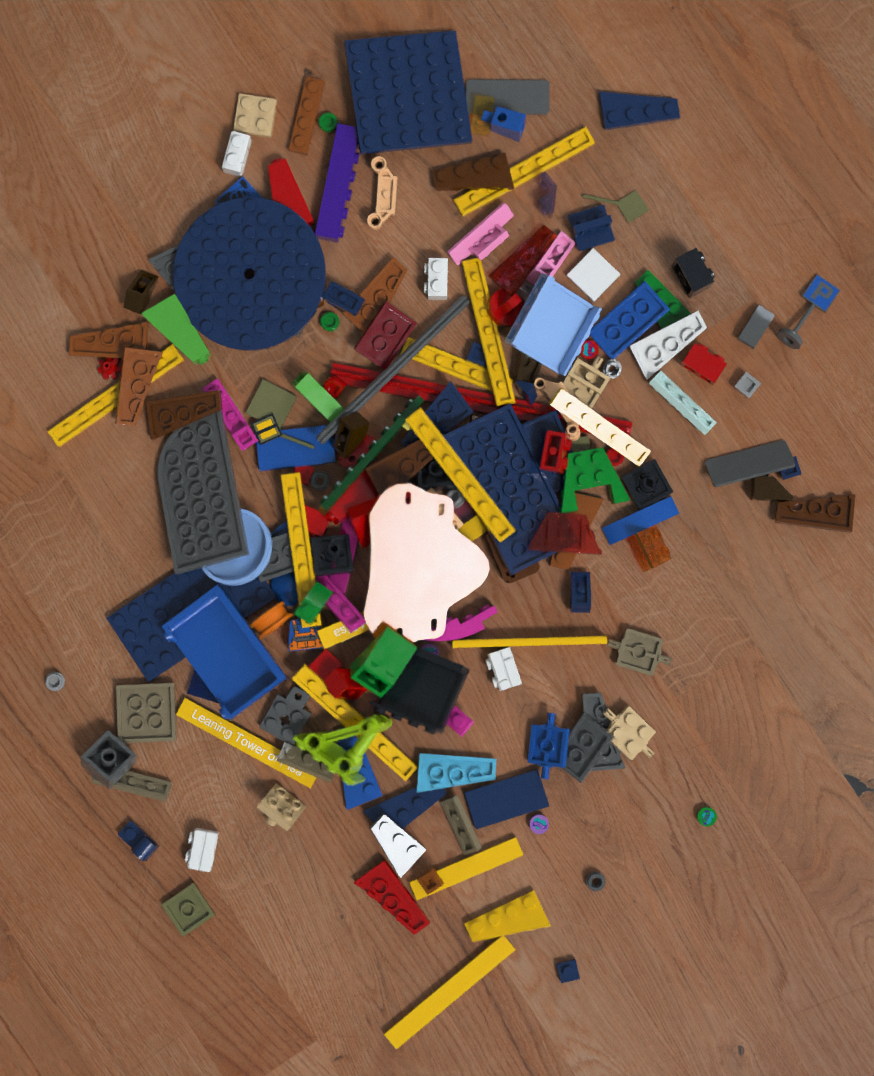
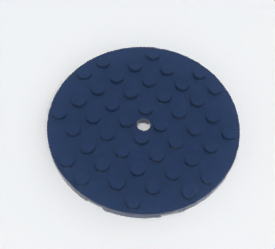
M245 197L232 199L204 212L184 234L174 261V288L176 296L188 315L191 324L211 341L227 348L242 351L269 349L293 338L304 329L315 315L321 298H323L326 285L325 257L318 238L311 227L290 208L264 198ZM246 270H254L255 275L252 279L245 278Z

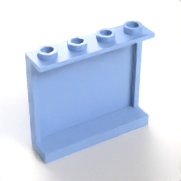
M540 274L504 342L553 372L566 376L571 370L576 356L580 354L584 341L589 337L593 324L599 319V313L602 308L593 306L554 281L555 278L550 275Z

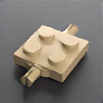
M626 706L618 715H615L609 708L603 712V715L611 721L606 730L615 736L611 744L629 761H632L641 751L648 758L654 755L655 752L647 744L656 731L630 706Z

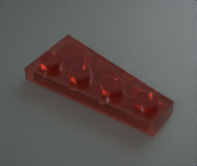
M545 225L541 226L489 275L491 281L512 297L557 238L556 234Z

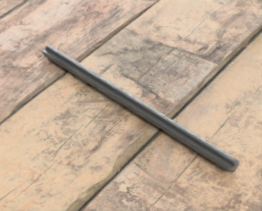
M464 295L461 296L316 436L318 442L324 444L337 432L340 418L360 410L469 304V299Z

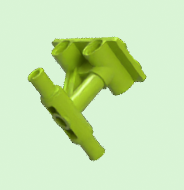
M373 714V716L365 718L358 725L330 733L327 731L311 734L302 733L294 735L292 739L296 741L295 744L300 749L309 751L313 759L326 764V768L330 772L339 774L344 783L355 785L364 782L366 779L358 773L363 765V754L376 735L390 728L393 721L389 716ZM361 734L353 747L349 748L348 751L334 742Z

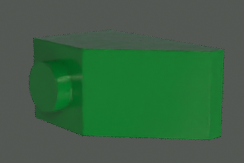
M316 582L294 614L312 625L333 592L319 582Z

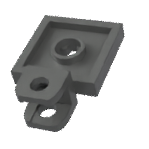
M298 684L289 692L287 698L278 694L259 728L288 744L294 745L296 741L292 738L294 735L301 733L312 713L304 708L310 695ZM288 715L290 724L286 723L284 725L280 718L281 716L285 717Z

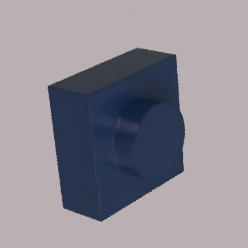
M473 342L467 361L485 367L486 361L482 345Z
M796 456L793 457L795 461L793 468L779 471L782 480L801 475Z
M576 959L557 963L561 983L580 979Z

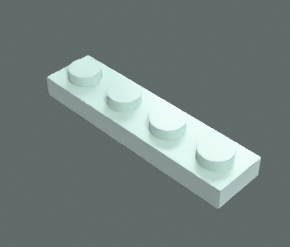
M662 371L649 382L655 391L659 392L669 404L673 405L683 417L687 418L704 435L717 423Z

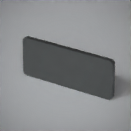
M468 80L466 82L468 114H483L485 109L495 113L497 107H502L526 115H547L549 113V81Z
M781 440L706 460L705 466L713 486L720 487L793 468L795 461L786 441Z

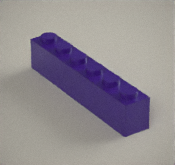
M337 124L315 232L316 237L321 240L339 243V238L344 236L345 227L342 226L343 219H347L349 208H346V203L351 200L352 190L350 189L351 182L354 183L356 171H353L354 164H358L360 153L357 152L356 127Z

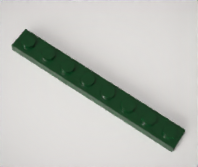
M418 395L415 400L411 398L405 405L406 410L403 413L399 412L392 420L394 421L391 427L387 425L381 432L382 437L379 440L375 439L368 447L370 449L367 454L362 453L356 460L358 464L354 468L350 467L345 472L344 476L346 478L342 482L338 480L332 487L333 492L330 496L326 494L319 502L321 505L319 512L324 516L365 471V468L373 462L403 428L402 426L406 422L405 419L422 406L424 399Z

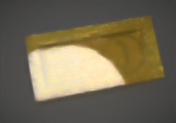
M475 95L470 129L471 134L489 136L490 123L481 119L485 109L492 112L494 97Z

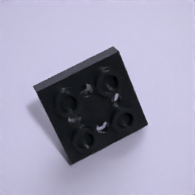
M656 459L621 477L639 511L673 493Z
M349 534L310 538L315 577L354 572Z

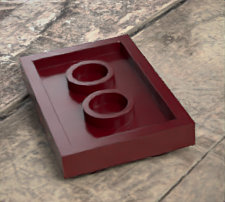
M385 301L354 347V350L385 370L391 364L417 323Z

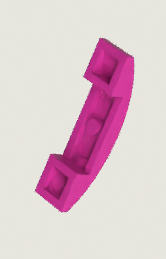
M218 378L202 388L204 392L221 391L224 423L242 451L258 442V439Z

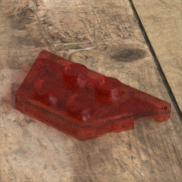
M546 513L528 546L529 551L602 555L601 548L599 549L596 543L595 534L589 526L590 523L587 516L582 514Z

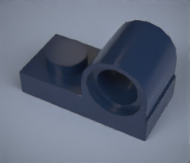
M331 281L323 295V299L327 303L355 317L365 302L364 298Z
M571 572L570 612L590 613V572Z
M133 820L117 834L131 847L134 855L142 861H146L159 847Z

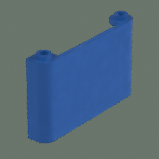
M216 585L161 626L164 629V637L169 642L172 640L177 644L220 703L221 709L219 712L225 720L227 718L229 720L234 719L287 679L283 670L219 585Z

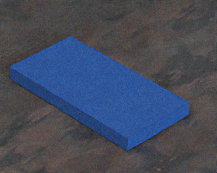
M644 281L591 328L590 336L611 359H615L670 309Z
M327 425L280 430L282 434L314 445V449L282 437H278L263 445H260L259 441L256 442L259 471L336 463L333 436L324 444L319 443L316 439V436Z

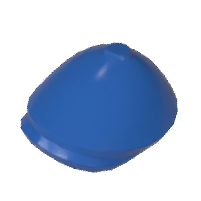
M294 572L271 579V589L279 602L284 601L286 606L299 603Z

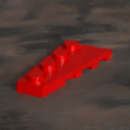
M383 860L354 881L355 885L361 887L369 897L375 899L382 905L383 909L389 911L397 921L414 935L430 924L427 916L386 860Z

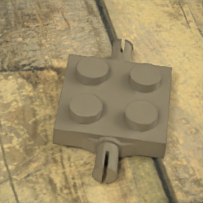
M626 628L624 637L620 642L609 638L608 642L610 643L607 644V647L618 649L615 665L653 676L655 667L659 662L670 666L671 662L664 659L672 661V658L661 655L664 639Z

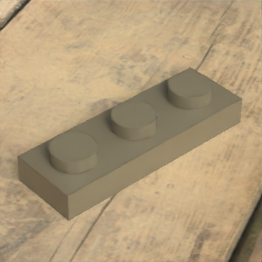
M284 742L277 759L278 762L329 783L331 782L334 773L326 768V764L313 759L310 752Z
M458 795L440 802L464 855L481 849L482 847Z

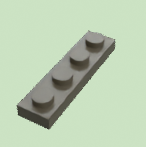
M127 771L112 788L167 802L172 782ZM94 776L92 777V783L104 786Z

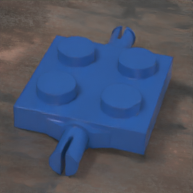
M547 713V724L531 725L528 763L537 764L542 767L541 779H549V770L552 767L566 768L570 729L554 725L556 713Z

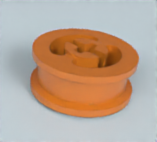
M284 601L265 612L249 626L251 629L254 628L259 634V640L274 632L293 616L292 613H288L284 608Z

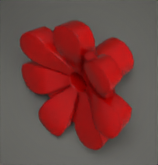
M117 358L100 359L98 363L101 367L97 371L99 374L103 373V379L108 380L109 376L113 380L117 379L118 375L116 372H121V366H118L120 360Z

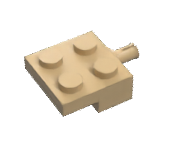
M596 356L592 365L577 358L563 382L569 393L590 409L593 408L610 380L609 376L598 370L604 361L602 358L599 360V356Z

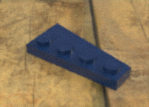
M599 92L605 130L680 119L678 99Z
M452 381L449 382L425 411L442 435L474 412ZM411 428L401 443L404 447H407L420 440V438Z
M416 786L364 810V813L373 823L383 812L404 829L448 792L445 788L417 793Z

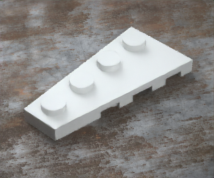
M699 310L630 345L646 380L707 328Z

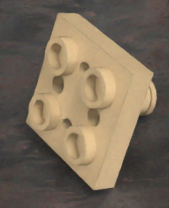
M276 783L257 808L267 815L265 820L268 825L275 826L278 824L288 831L305 810L306 806Z

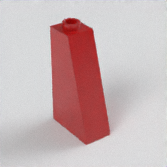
M286 158L273 160L268 165L273 201L281 203L296 212L309 226L315 224Z
M366 469L324 516L330 523L333 522L335 525H338L350 518L347 511L348 508L380 496Z
M409 491L405 493V504L407 505L411 503V492ZM380 496L347 509L362 549L371 544L369 517Z

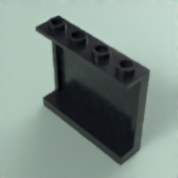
M417 648L394 685L381 698L377 696L376 701H370L369 704L375 706L374 710L385 715V712L391 713L390 717L401 721L402 718L408 720L407 724L418 728L420 725L425 727L424 731L435 735L436 732L443 734L470 670L461 664Z

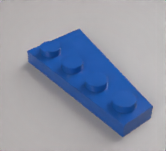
M352 736L337 742L339 746L348 751L349 748L353 747L358 738ZM366 752L363 754V765L358 772L366 778L365 781L355 785H348L343 782L347 810L383 796Z

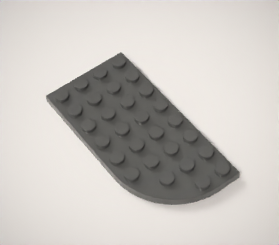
M221 410L173 431L160 454L158 482L174 572L177 575L249 555Z

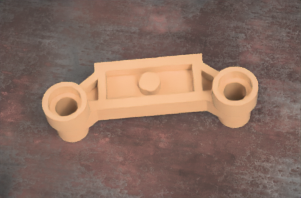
M381 156L373 158L371 162L373 171L378 175L376 213L370 214L367 218L368 226L373 230H378L391 215H395L397 176L392 175L387 168L386 160ZM373 221L379 222L377 225L372 224Z
M537 378L534 382L537 395L542 396L546 394L550 401L560 387L569 393L562 382L555 383L543 378ZM557 410L567 423L565 433L570 436L572 441L578 440L580 438L579 424ZM572 429L576 430L575 433H570L569 431Z

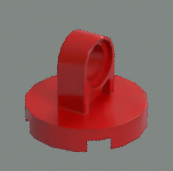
M500 289L488 299L489 309L487 311L491 320L497 325L512 327L524 304L520 296L514 291Z

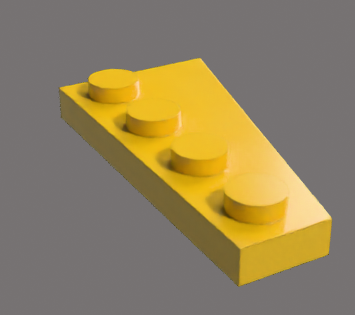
M534 890L465 923L472 942L551 927Z

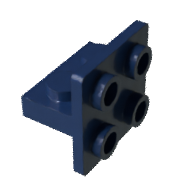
M604 205L568 216L578 251H584L615 240L611 228V215H607Z

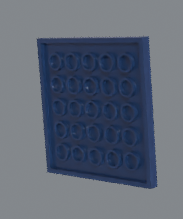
M456 30L344 41L360 155L471 144L473 142Z

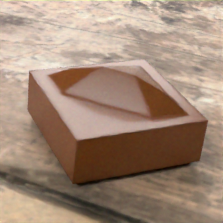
M434 868L417 878L427 895L444 884Z

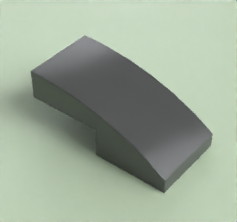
M758 305L739 335L738 340L754 349L775 315Z

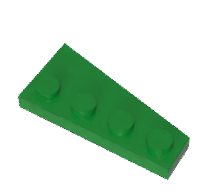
M649 270L634 283L637 288L645 281L669 307L670 310L657 321L661 329L691 315L684 305Z

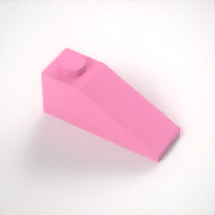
M561 231L535 263L525 279L535 285L540 274L553 277L576 242Z

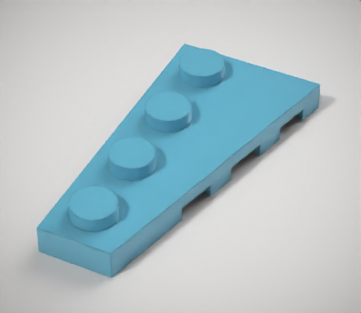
M420 753L417 793L495 780L497 759Z

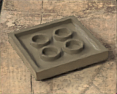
M175 683L116 685L118 739L122 743L177 741Z

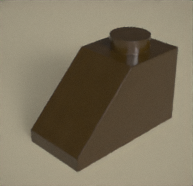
M140 270L126 290L123 308L142 314L149 303L158 276Z
M358 411L340 418L333 448L343 458H348L366 438L370 422Z
M766 474L751 478V500H793V496L774 476Z

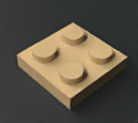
M239 93L233 131L272 138L277 99Z

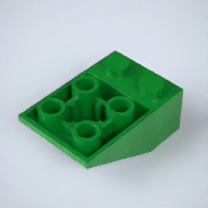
M387 626L350 665L351 678L381 698L394 685L416 651L417 646Z

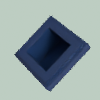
M516 380L515 383L519 394L532 406L537 398L534 384Z

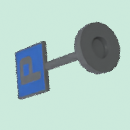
M817 274L802 295L804 299L811 303L793 330L789 328L779 330L777 333L779 340L790 348L799 349L802 346L803 340L797 333L815 306L825 313L840 292V289Z

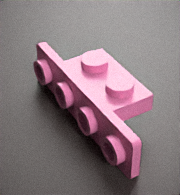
M503 202L448 250V254L455 264L459 265L471 253L479 260H482L509 237V234L502 226L514 215L506 203Z

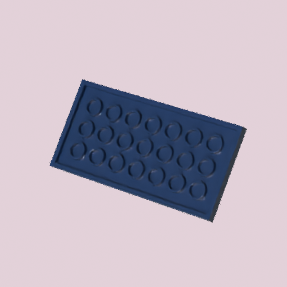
M511 404L443 435L516 530L502 542H499L486 526L509 575H513L579 542L565 513L559 514V507L561 505L544 470L540 469L541 464Z
M202 568L178 575L174 573L106 619L146 680L150 682L186 658L176 643L172 640L169 642L164 637V629L161 626L216 585H219L245 619L276 598L268 582H260L257 576L248 583L229 586L211 579Z

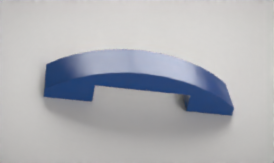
M671 496L603 527L602 530L609 545H612L679 514V511Z

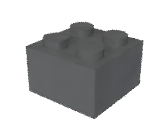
M107 730L81 756V766L110 790L136 763L137 755Z

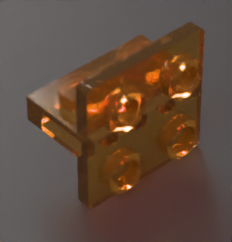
M656 525L627 538L643 572L672 559L670 551L665 545L662 534Z

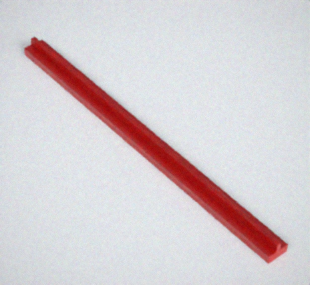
M333 363L330 377H338L347 383L346 386L366 389L382 372ZM395 375L378 392L416 399L419 395L424 401L433 403L447 385ZM456 387L473 411L489 414L504 407H496L493 394ZM515 399L516 402L511 404L518 419L522 421H530L554 410L557 411L553 406L534 403L531 406L527 401ZM557 411L561 424L566 429L567 423ZM602 416L630 436L632 422ZM579 425L580 432L592 434Z

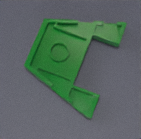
M603 447L567 454L568 466L563 472L564 483L563 490H561L562 501L561 507H559V514L578 511L575 491L608 485L611 504L630 501Z

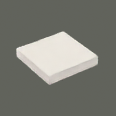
M593 248L567 274V277L586 296L595 302L621 274Z

